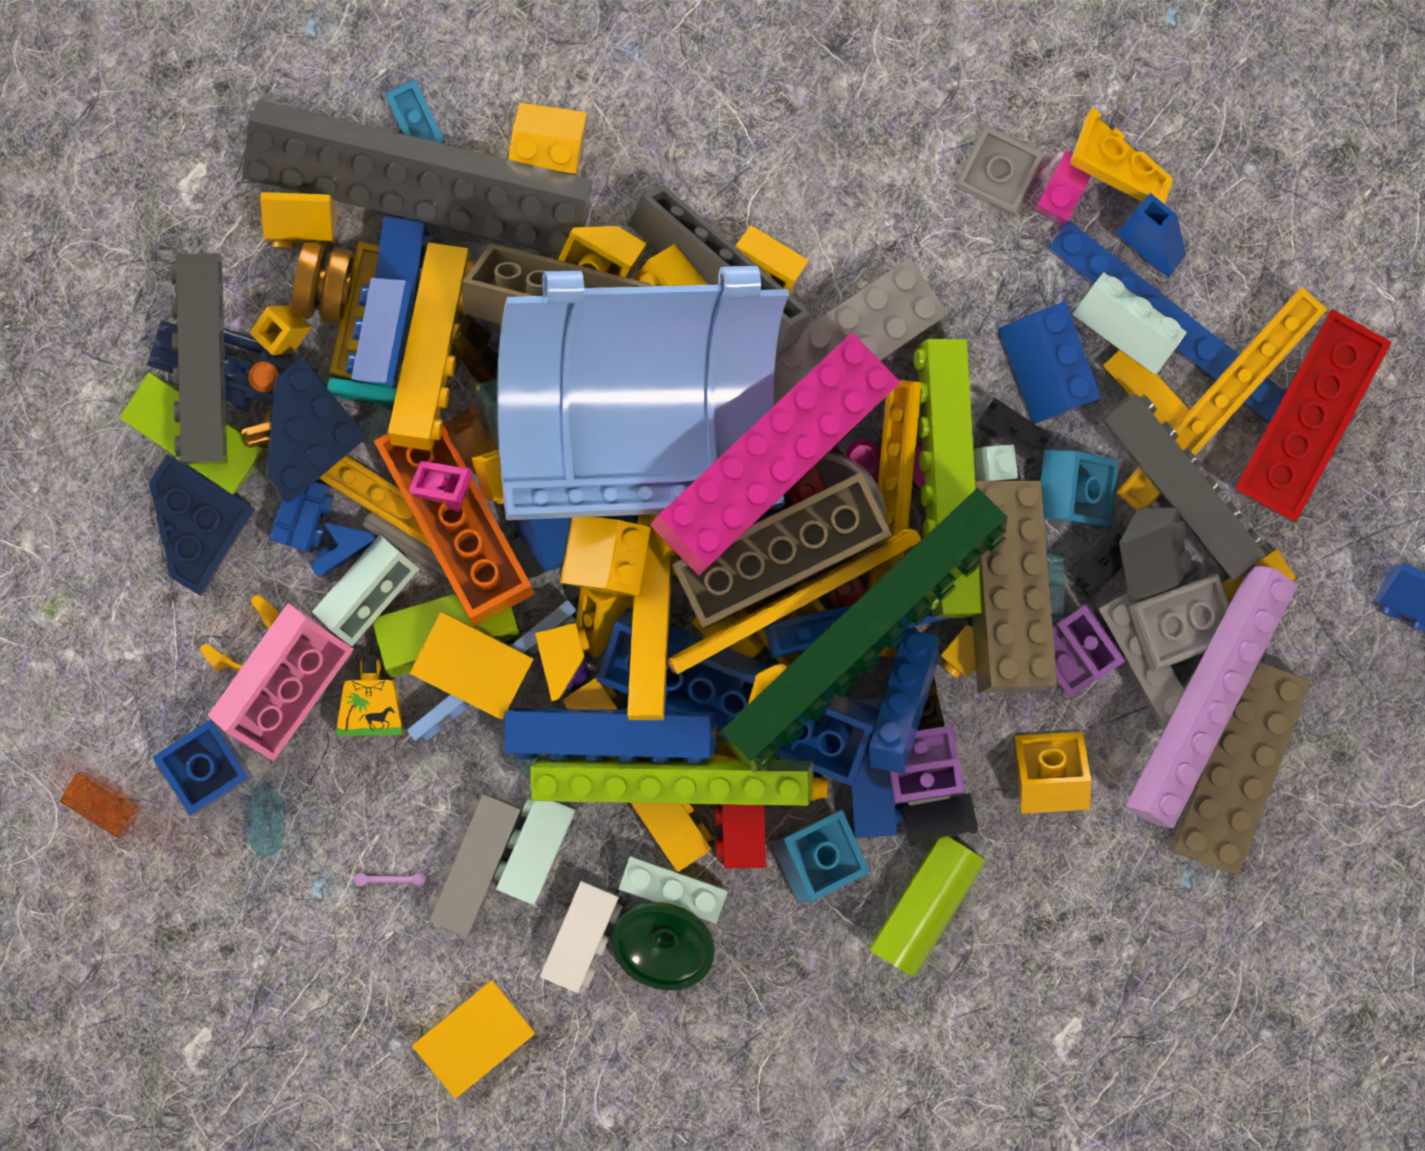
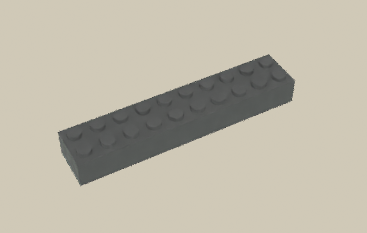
M262 100L258 101L248 120L242 179L305 194L330 195L334 201L559 255L572 229L585 227L593 184L592 179Z

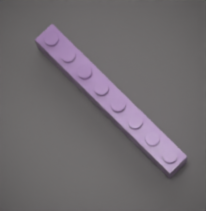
M1251 566L1247 570L1125 806L1151 824L1174 828L1298 587V584L1275 568Z

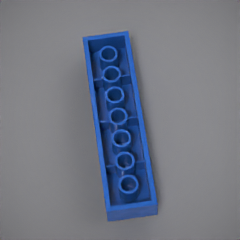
M627 608L615 622L597 678V682L628 695L633 609ZM669 625L667 660L669 657L704 638ZM728 648L719 651L679 674L672 672L667 663L665 710L716 712V731L721 732L748 705L757 674L772 666ZM836 694L827 703L829 706L827 712L816 722L810 719L801 728L804 731L801 737L791 746L785 743L776 754L789 761H813V771L852 786L862 771L880 710L846 696L839 698Z

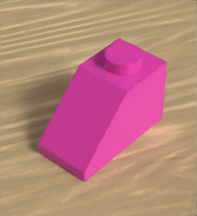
M1067 150L1034 209L1035 212L1063 227L1069 220L1091 178L1090 174L1069 164L1073 153Z

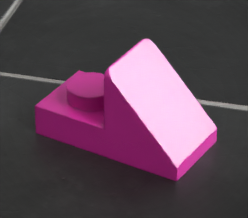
M420 461L408 493L416 498L441 502L456 512H460L472 481L473 471L466 468Z

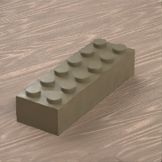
M490 243L462 281L463 314H469L471 317L479 318L480 320L502 324L507 297L543 296L542 279L544 271L581 270L584 288L651 287L653 285Z
M862 472L752 525L700 576L683 559L672 564L702 628L706 629L892 538V533Z
M975 481V488L978 487L1008 516L1007 532L1004 535L1006 538L1005 542L995 552L990 553L986 551L980 557L983 613L972 617L978 693L1044 692L1057 686L1041 481Z
M1261 662L1257 664L1183 809L1169 847L1170 851L1239 876L1311 681Z

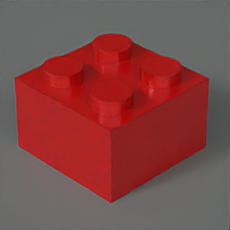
M716 805V826H723V839L716 840L717 861H724V869L766 868L764 805Z

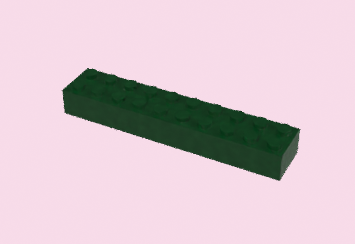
M977 487L721 730L724 743L753 773L759 768L763 771L766 770L778 758L776 752L785 743L791 746L804 733L801 728L810 719L816 722L829 709L827 703L836 694L841 698L853 687L855 683L852 679L859 672L863 671L865 674L869 672L879 662L878 654L887 646L893 649L905 637L903 631L912 622L918 625L927 617L931 611L928 607L937 598L943 601L956 588L953 583L962 574L968 577L981 564L979 558L986 551L993 553L1005 542L1006 538L1004 535L1007 532L1008 516Z

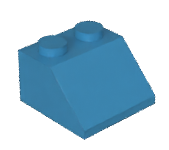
M1044 450L1041 467L1044 519L1061 523L1112 528L1119 460L1079 451Z
M838 810L799 825L770 840L798 903L813 902L870 873L843 810Z

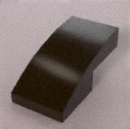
M469 314L463 316L453 339L455 348L471 375L485 390L496 386L498 381L499 355L488 346L491 335Z

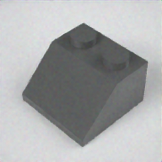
M1138 508L1122 536L1119 544L1129 602H1138L1178 586L1185 572L1190 570L1191 556L1189 551H1185L1184 546L1186 526L1184 521H1180L1178 508Z

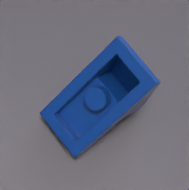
M324 523L338 544V547L334 549L330 545L314 555L317 561L310 566L317 577L322 578L367 549L377 537L369 532Z

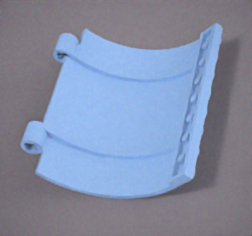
M758 266L721 267L718 285L584 288L583 274L579 270L544 271L542 279L543 296L507 297L500 332L497 386L499 456L506 520L660 514L774 406L776 347L782 314L789 296L788 289L761 290V277ZM784 495L769 509H782L785 503Z

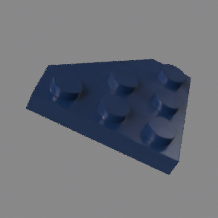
M303 357L295 361L273 380L272 414H270L269 451L265 477L286 503H290L368 438L334 395L329 392L328 388Z
M166 454L151 478L149 488L154 500L158 527L168 561L169 575L173 580L202 596L252 516L255 508Z

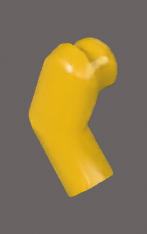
M778 664L758 673L752 687L748 705L788 667Z

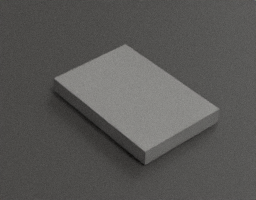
M1218 573L1128 606L1151 672L1206 651L1229 607V602Z

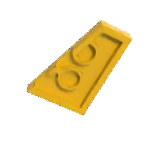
M1093 107L1086 116L1069 164L1141 202L1152 193L1165 204L1173 178L1143 151L1136 152L1123 140L1125 135L1117 128L1111 130L1099 119L1102 114Z

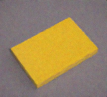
M441 611L409 674L503 720L505 711L508 710L534 658Z
M492 979L416 1041L412 1047L453 1098L456 1099L536 1032Z

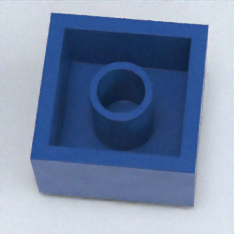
M212 719L153 756L156 764L189 815L197 814L253 778L252 773L225 731Z

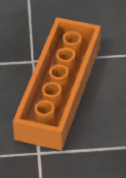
M444 424L441 439L434 441L433 451L392 445L388 434L374 440L380 455L473 627L535 595L528 578L473 478L460 512H456L441 502L416 498L408 493L420 461L468 469Z

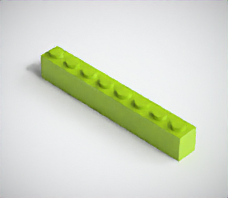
M927 339L917 345L913 356L914 367L918 370L919 382H922L920 395L921 417L918 419L917 432L918 436L922 438L923 448L919 456V467L921 472H924L925 484L921 489V502L923 506H926V520L923 523L924 537L976 489L967 339ZM980 565L970 576L965 577L962 574L953 583L956 588L946 599L940 601L937 598L928 607L932 610V618H962L982 614Z
M538 757L530 767L532 801L808 806L813 797V761L775 760L766 770L763 771L759 768L754 773L741 760L706 759V763L691 764L686 763L685 759H672V762L655 763L651 762V759L638 758V761L620 762L617 761V758H604L602 761H585L583 758L570 757L568 760H551L550 757Z

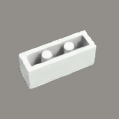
M581 880L540 975L541 978L576 993L579 992L581 986L589 987L596 970L590 967L595 954L602 956L609 937L603 935L608 922L615 925L623 905L617 903L620 895Z

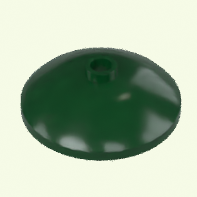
M650 902L631 908L620 917L612 935L613 953L621 968L634 980L655 989L680 990L695 985L707 975L715 956L713 937L702 920L685 908L670 903Z

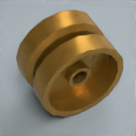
M304 242L294 281L291 316L310 319L315 313L318 300H320L319 316L321 321L340 325L344 313L343 307L344 304L348 303L350 295L353 252L335 248L330 253L327 266L324 268L325 251L322 245Z

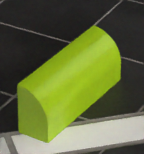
M149 372L119 419L176 456L175 436H180V422H175L174 402L179 401V388H175L173 384L158 374ZM227 421L228 463L192 464L189 466L229 493L235 494L255 471L268 448L263 445L252 448L244 446L241 430Z
M456 593L379 616L373 622L384 667L391 678L410 673L441 611L473 627ZM513 606L474 627L504 643L516 641L522 637Z
M948 836L935 839L869 946V951L915 978L987 860Z

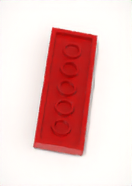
M1331 309L1326 315L1240 476L1234 491L1292 523L1297 522L1392 342Z

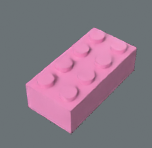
M288 603L208 714V717L229 735L275 761L354 648L331 630Z

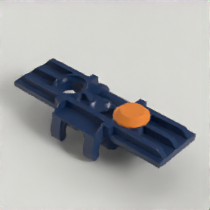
M161 320L147 366L173 374V368L178 367V353H173L172 334L178 332L176 324ZM224 328L225 343L260 354L256 364L225 354L226 402L235 404L236 409L245 412L249 408V398L272 405L273 380L294 362L271 355L254 337ZM312 368L317 375L318 369Z

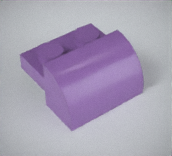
M1087 604L1079 607L1053 626L1056 676L1069 698L1126 661Z
M953 725L917 731L905 774L889 771L895 804L965 793Z

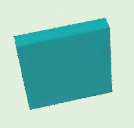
M329 378L328 384L329 392L337 398L390 407L394 406L397 388Z

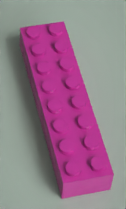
M852 332L667 506L650 526L700 576L889 395L900 381Z

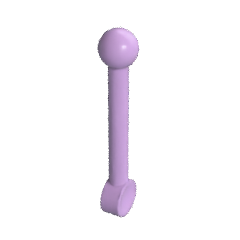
M358 873L354 877V883L360 887L367 883H413L416 886H422L426 881L422 873H416L414 876H367L365 873Z

